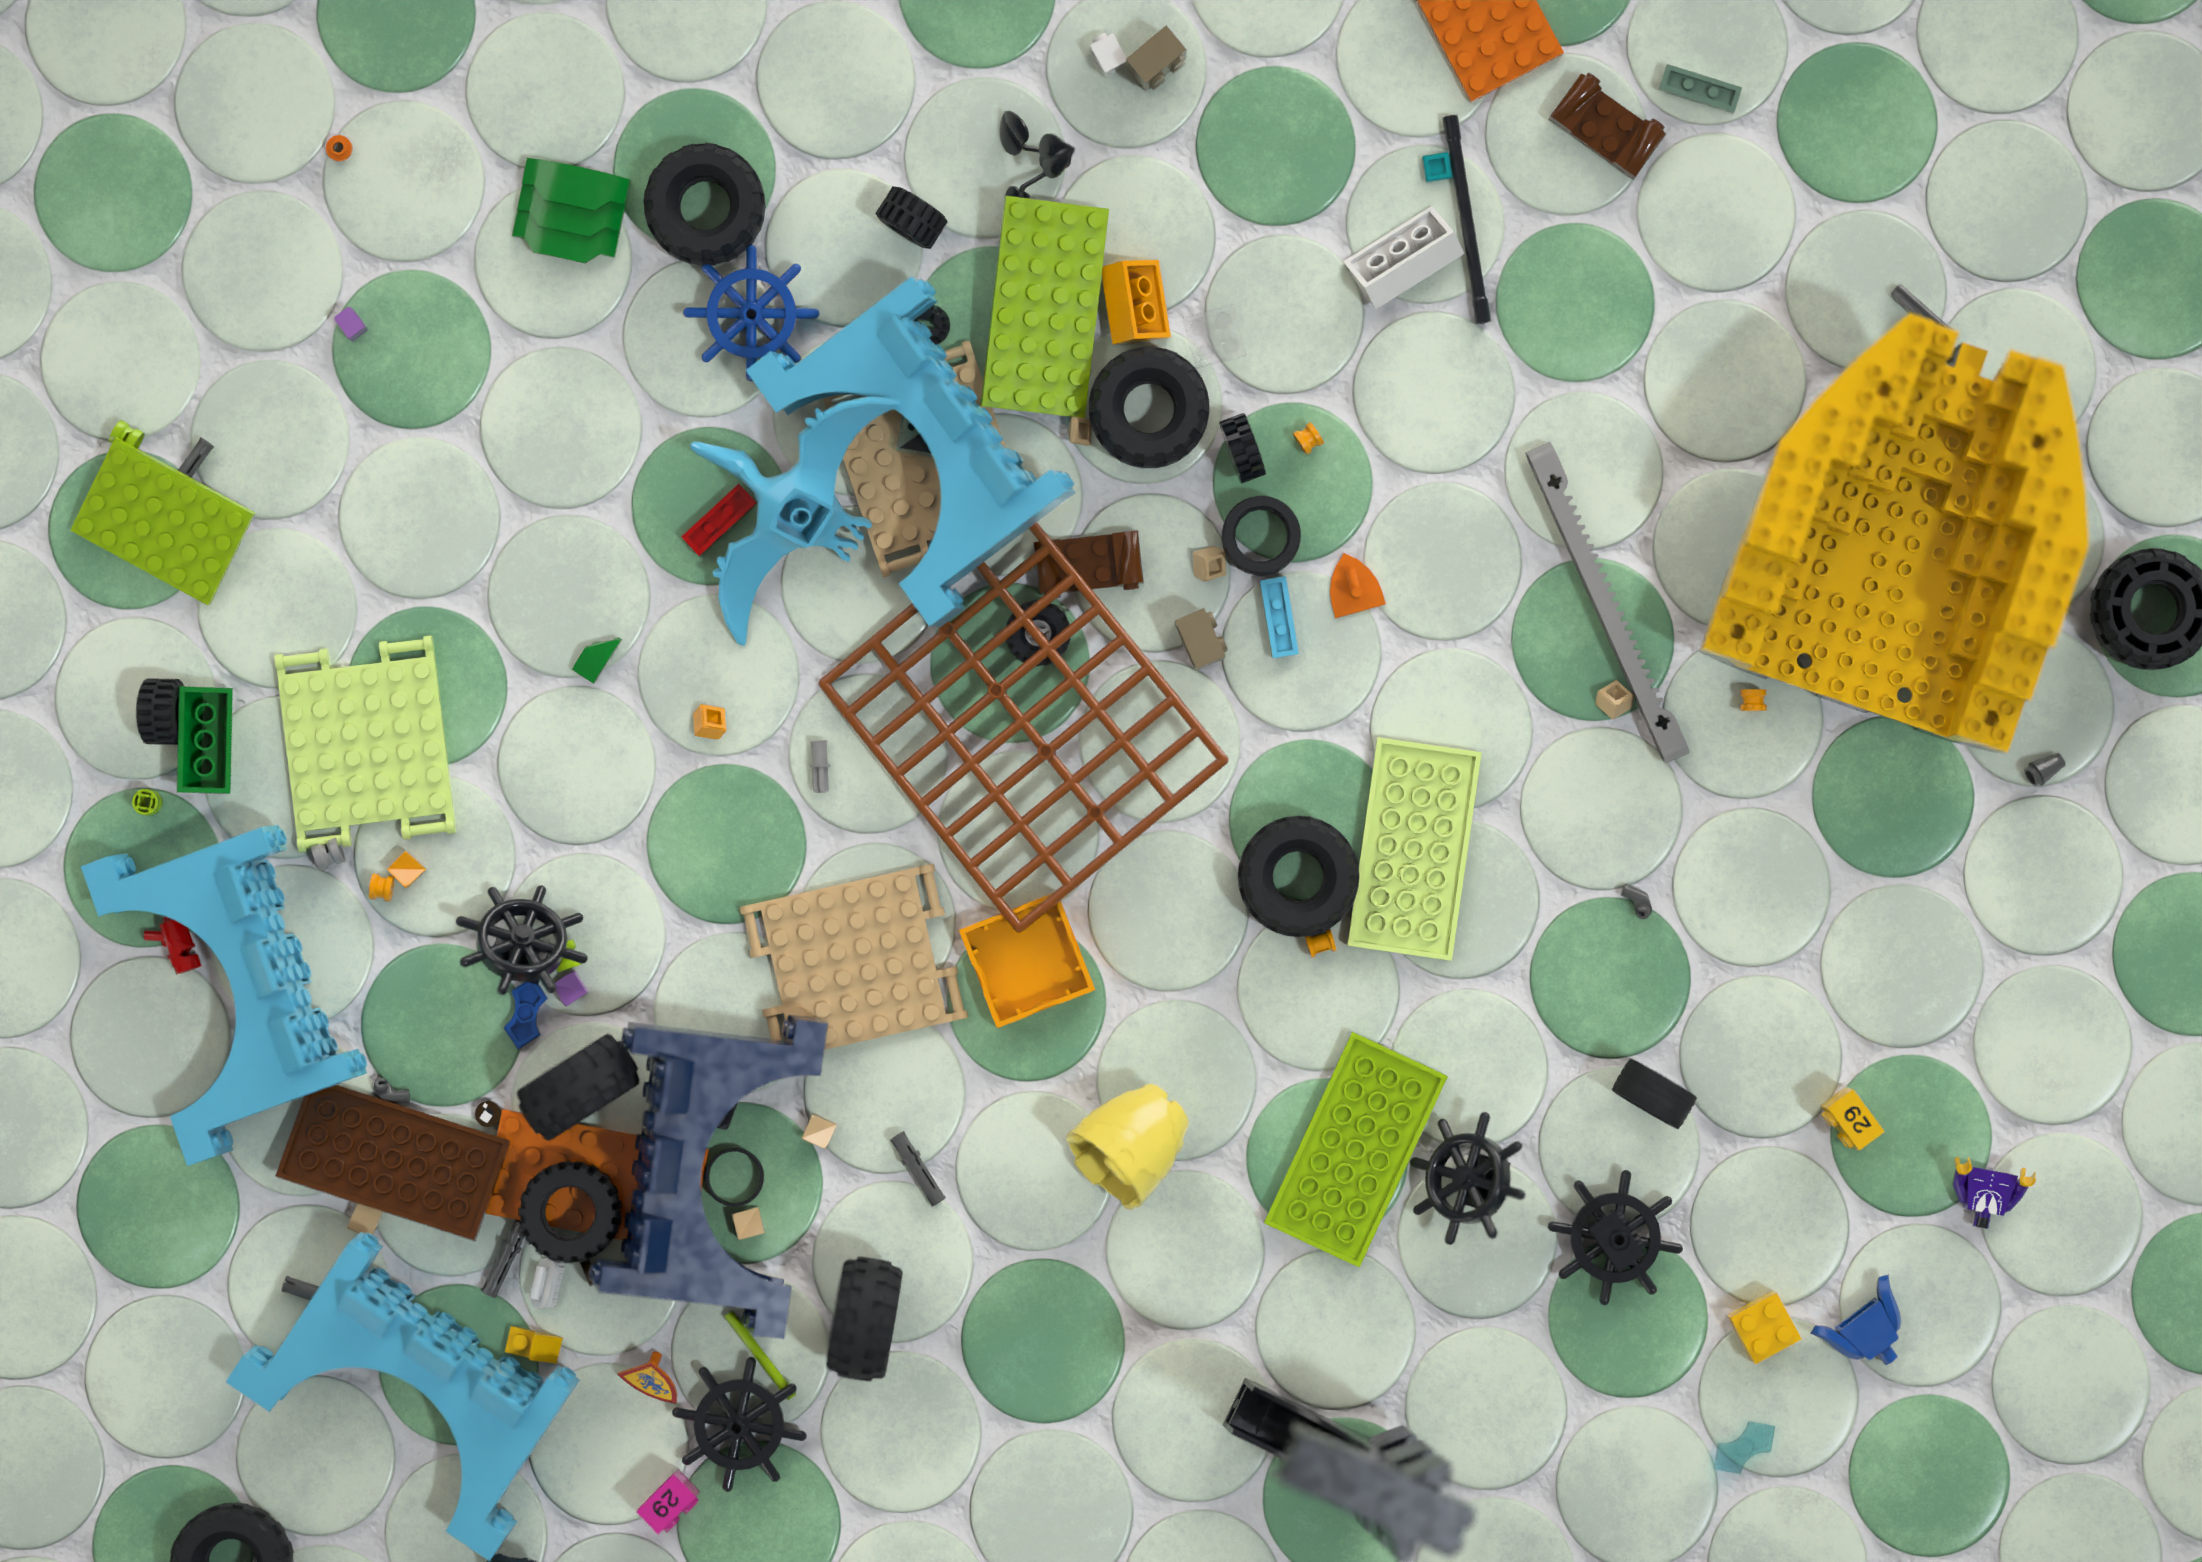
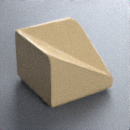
M1217 546L1194 551V576L1204 582L1225 576V551Z
M1615 680L1597 692L1595 704L1614 720L1632 708L1635 695Z
M812 1114L801 1139L827 1149L837 1124Z
M759 1207L732 1214L738 1240L765 1233Z

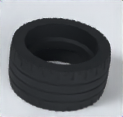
M1254 496L1239 502L1228 513L1222 528V545L1228 559L1241 571L1257 576L1271 575L1284 569L1295 557L1301 541V529L1294 512L1284 502L1269 496ZM1257 510L1270 511L1277 515L1284 523L1287 531V541L1283 551L1274 559L1264 562L1253 561L1244 556L1239 550L1235 539L1236 527L1240 520L1248 513Z
M1630 1058L1620 1072L1621 1074L1617 1077L1612 1091L1662 1122L1679 1129L1684 1120H1686L1688 1113L1692 1110L1697 1097L1653 1069Z

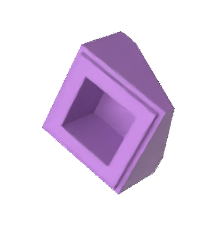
M347 307L334 317L336 323L351 341L356 340L368 331L366 325L351 307Z
M575 970L555 982L556 991L565 1007L589 993Z

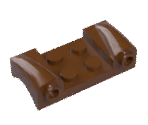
M1587 73V75L1580 74L1553 111L1549 120L1634 180L1665 137L1664 125L1653 118L1650 121L1647 119L1643 121L1602 92V88L1599 85L1601 81L1591 73Z
M1138 530L1052 540L1092 590L1123 586L1124 590L1139 589V584H1144ZM1033 542L1034 552L1042 546L1040 542ZM1050 554L1036 564L1039 595H1045L1067 576ZM1073 584L1064 593L1076 592L1079 590Z

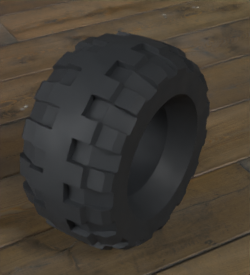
M713 143L689 144L665 156L652 171L643 200L647 225L659 245L680 261L701 266H716L717 264L729 262L743 253L749 245L755 242L758 233L761 231L766 208L763 187L752 166L735 151ZM713 182L721 186L728 194L730 200L728 216L722 224L713 229H696L683 218L681 212L682 197L691 186L697 183Z
M1155 346L1130 349L1110 360L1096 377L1089 397L1091 427L1101 446L1120 462L1142 469L1165 467L1187 456L1203 437L1209 418L1208 391L1203 378L1196 368L1176 352ZM1144 384H1154L1162 387L1169 393L1174 404V413L1169 424L1162 430L1154 433H1144L1136 430L1129 424L1124 413V404L1128 394L1136 387Z
M2150 548L2126 554L2104 570L2092 591L2090 599L2091 613L2089 614L2096 638L2100 645L2110 653V656L2119 662L2129 665V667L2142 670H2159L2181 664L2201 649L2202 570L2197 564L2192 563L2186 556L2180 553ZM2149 584L2165 587L2173 595L2177 606L2174 624L2168 630L2158 634L2147 633L2139 628L2131 613V602L2134 594L2141 587Z
M1289 816L1265 825L1247 843L1238 866V886L1246 908L1260 924L1275 933L1285 936L1306 937L1330 929L1347 914L1358 891L1359 867L1355 852L1350 843L1332 825L1309 816ZM1299 851L1312 855L1322 868L1323 881L1319 891L1312 898L1305 901H1292L1283 897L1274 884L1273 873L1276 864L1283 856L1291 852Z
M605 1034L517 1091V1097L520 1101L518 1107L536 1134L540 1133L545 1140L550 1141L637 1086L640 1081L637 1074L638 1067L622 1042L616 1041L610 1034Z
M858 1256L857 1259H847L843 1263L826 1361L828 1370L837 1372L839 1377L871 1382L872 1379H882L886 1375L903 1271L898 1267L892 1266L890 1261Z
M223 1503L200 1512L188 1521L173 1543L170 1552V1562H209L213 1548L221 1541L227 1539H236L249 1546L255 1555L256 1562H293L294 1551L291 1541H289L285 1533L286 1530L279 1521L277 1522L269 1515L270 1513L247 1503Z

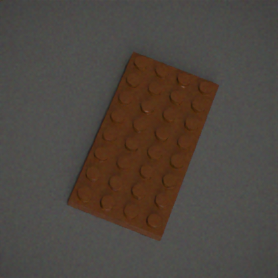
M334 1085L304 1096L275 1177L476 1242L511 1142L501 1137Z

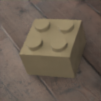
M1166 25L1126 58V69L1145 91L1150 88L1155 90L1164 83L1166 74L1170 71L1174 74L1185 65L1187 49Z
M1205 608L1175 620L1174 624L1195 671L1225 658L1224 653L1227 652L1228 648L1222 635L1216 636L1214 628L1217 627V623L1211 611L1206 613Z

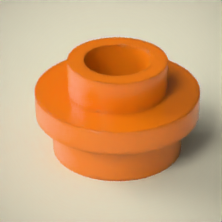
M343 135L331 137L326 144V152L334 161H345L352 154V143ZM343 144V150L335 152V145Z

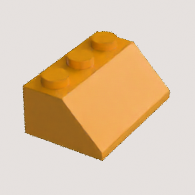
M1159 260L1120 261L1103 266L1102 282L1112 345L1133 344L1170 338L1171 334Z

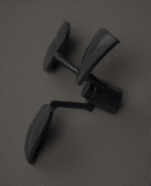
M1009 110L1004 111L1000 124V140L1003 148L1010 155H1018L1022 149L1039 153V163L1044 172L1022 184L1019 189L1016 186H1010L1005 196L1032 199L1025 192V189L1046 176L1052 179L1059 177L1065 168L1070 166L1075 147L1065 143L1052 133L1043 135L1039 148L1026 145L1025 143L1029 138L1028 128L1017 114Z

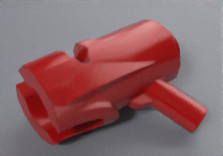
M169 917L162 918L164 923L159 925L161 931H144V940L161 941L162 945L167 947L169 953L167 957L176 975L202 967L199 955L189 954V951L195 948V943H193L189 929L185 925Z

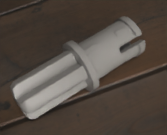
M827 740L810 741L812 765L809 766L812 768L813 791L815 793H826L829 791L828 767H830L827 760Z

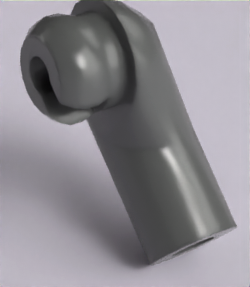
M1625 884L1620 896L1633 901L1638 918L1647 919L1652 913V905L1648 894Z
M378 1078L374 1081L373 1090L380 1099L392 1103L410 1102L409 1089L395 1090L384 1078Z

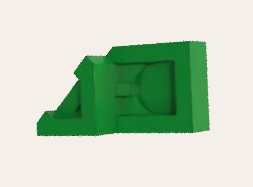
M614 638L604 642L598 641L586 646L571 670L594 684L607 662L614 655L622 639Z

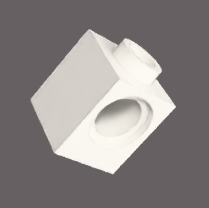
M1103 33L1092 40L1093 44L1090 45V51L1104 77L1126 66V56L1113 33L1108 36L1106 33Z

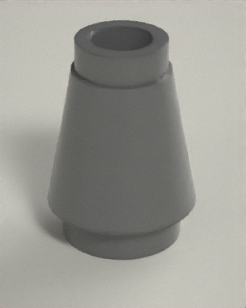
M2056 753L2030 762L2028 767L2024 769L2028 781L2033 786H2043L2065 767L2066 763L2063 757Z

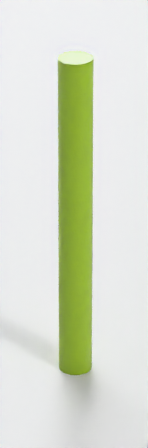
M733 1310L724 1316L777 1387L781 1390L789 1383ZM796 1393L789 1396L787 1400H790L792 1397H794Z

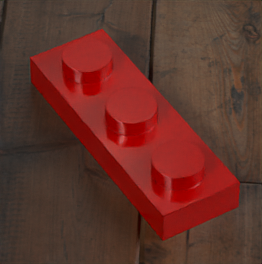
M738 484L681 537L700 557L747 514L757 502Z

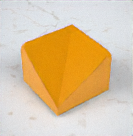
M700 704L694 711L695 736L718 740L726 732L725 708Z
M405 851L387 870L405 888H409L426 868L408 851Z

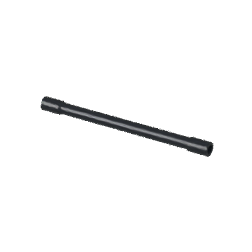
M1450 115L1442 119L1452 166L1473 296L1472 304L1476 324H1485L1491 322L1488 299L1485 294L1461 146L1458 115Z

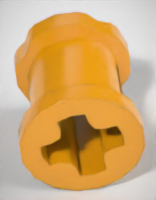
M1331 929L1326 930L1325 933L1305 937L1311 958L1315 957L1318 953L1328 950L1332 952L1337 951Z

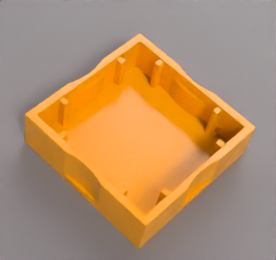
M1051 894L1014 908L1012 911L1021 920ZM1061 901L1022 933H1017L1002 914L959 930L983 989V994L996 1028L1095 990Z

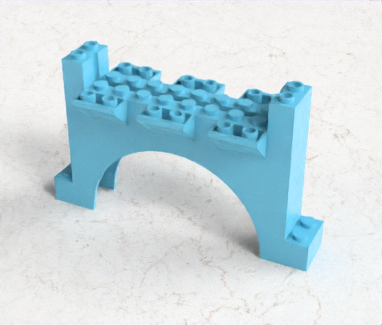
M911 276L796 365L788 355L784 356L782 353L770 351L750 366L746 372L774 411L778 413L784 410L788 416L811 402L837 395L886 397L900 401V405L894 409L915 426L926 441L934 457L941 485V509L938 526L926 554L916 568L899 585L929 627H941L965 609L962 604L964 601L962 595L956 588L952 590L950 587L1076 492L1072 488L1075 484L1066 472L1062 473L1061 471L1050 469L1037 479L1031 471L1027 472L1021 465L1024 461L1016 450L1012 451L1001 444L1003 438L990 423L993 420L990 413L984 407L981 408L977 405L975 401L978 397L969 386L965 387L957 383L955 377H957L956 372L945 360L947 354L939 344L935 345L929 337L932 336V333L924 323L920 324L918 321H913L938 301L934 297L936 291L928 281L925 282L923 279Z
M279 825L257 828L135 874V863L128 853L107 856L81 866L98 916L112 912L116 914L123 911L138 910L153 912L174 919L191 929L209 945L221 962L230 981L235 1003L236 1025L228 1060L217 1080L201 1098L184 1110L170 1116L187 1166L233 1151V1138L231 1133L226 1130L225 1125L367 1074V1061L365 1056L359 1052V1049L337 1055L338 1046L334 1037L330 1036L327 1015L321 1011L320 1007L311 1008V995L304 988V985L311 983V970L301 955V942L295 937L294 933L285 935V922L283 917L277 913V911L285 909L283 904L285 898L282 890L276 885L274 879L276 872L273 865L268 862V859L264 858L287 850V837L283 829L279 828Z
M360 1232L347 1244L275 1356H273L272 1351L268 1348L255 1345L242 1356L226 1380V1383L269 1412L278 1400L282 1401L295 1385L311 1376L333 1369L348 1367L374 1369L389 1373L413 1385L426 1395L442 1413L452 1430L460 1453L462 1467L461 1492L456 1511L446 1532L490 1561L517 1523L510 1512L505 1509L499 1510L496 1506L580 1379L576 1377V1373L570 1368H562L558 1365L546 1381L543 1382L542 1377L533 1371L528 1372L520 1367L521 1363L515 1358L503 1355L497 1361L493 1358L494 1356L490 1351L485 1348L479 1349L477 1346L481 1339L477 1337L475 1331L468 1327H461L455 1322V1318L446 1312L441 1313L437 1311L433 1316L429 1315L424 1306L412 1303L416 1295L411 1293L410 1287L401 1282L396 1283L389 1278V1273L381 1268L372 1267L369 1269L383 1246L378 1243L379 1240L372 1234Z

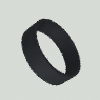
M741 1148L726 1149L718 1153L710 1161L705 1175L706 1186L711 1196L719 1203L730 1207L743 1206L755 1199L760 1193L764 1184V1170L758 1158L751 1152ZM741 1152L751 1157L757 1164L760 1171V1184L758 1190L750 1199L740 1203H730L719 1198L713 1191L709 1179L710 1170L715 1160L722 1154Z

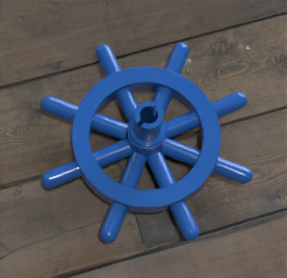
M751 244L746 249L745 269L734 271L723 278L712 265H702V271L716 286L710 294L707 307H687L683 310V315L686 318H707L709 329L716 341L702 354L703 362H710L723 348L734 355L746 358V370L756 363V358L763 357L770 351L775 352L778 349L785 355H788L794 363L800 362V354L787 342L793 331L795 320L816 319L820 313L815 308L795 307L793 296L787 285L800 273L801 266L799 264H793L778 278L768 271L757 269V249ZM746 279V300L731 285ZM757 280H761L770 284L771 287L757 299ZM723 293L738 308H718V303ZM780 294L785 308H764L776 295ZM718 318H738L723 333ZM764 318L785 319L781 331L778 333ZM745 326L746 347L731 341ZM757 327L771 340L769 343L756 347ZM746 372L747 380L753 381L749 374Z

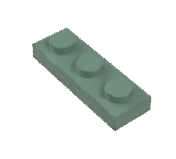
M1667 64L1658 91L1733 114L1742 87Z

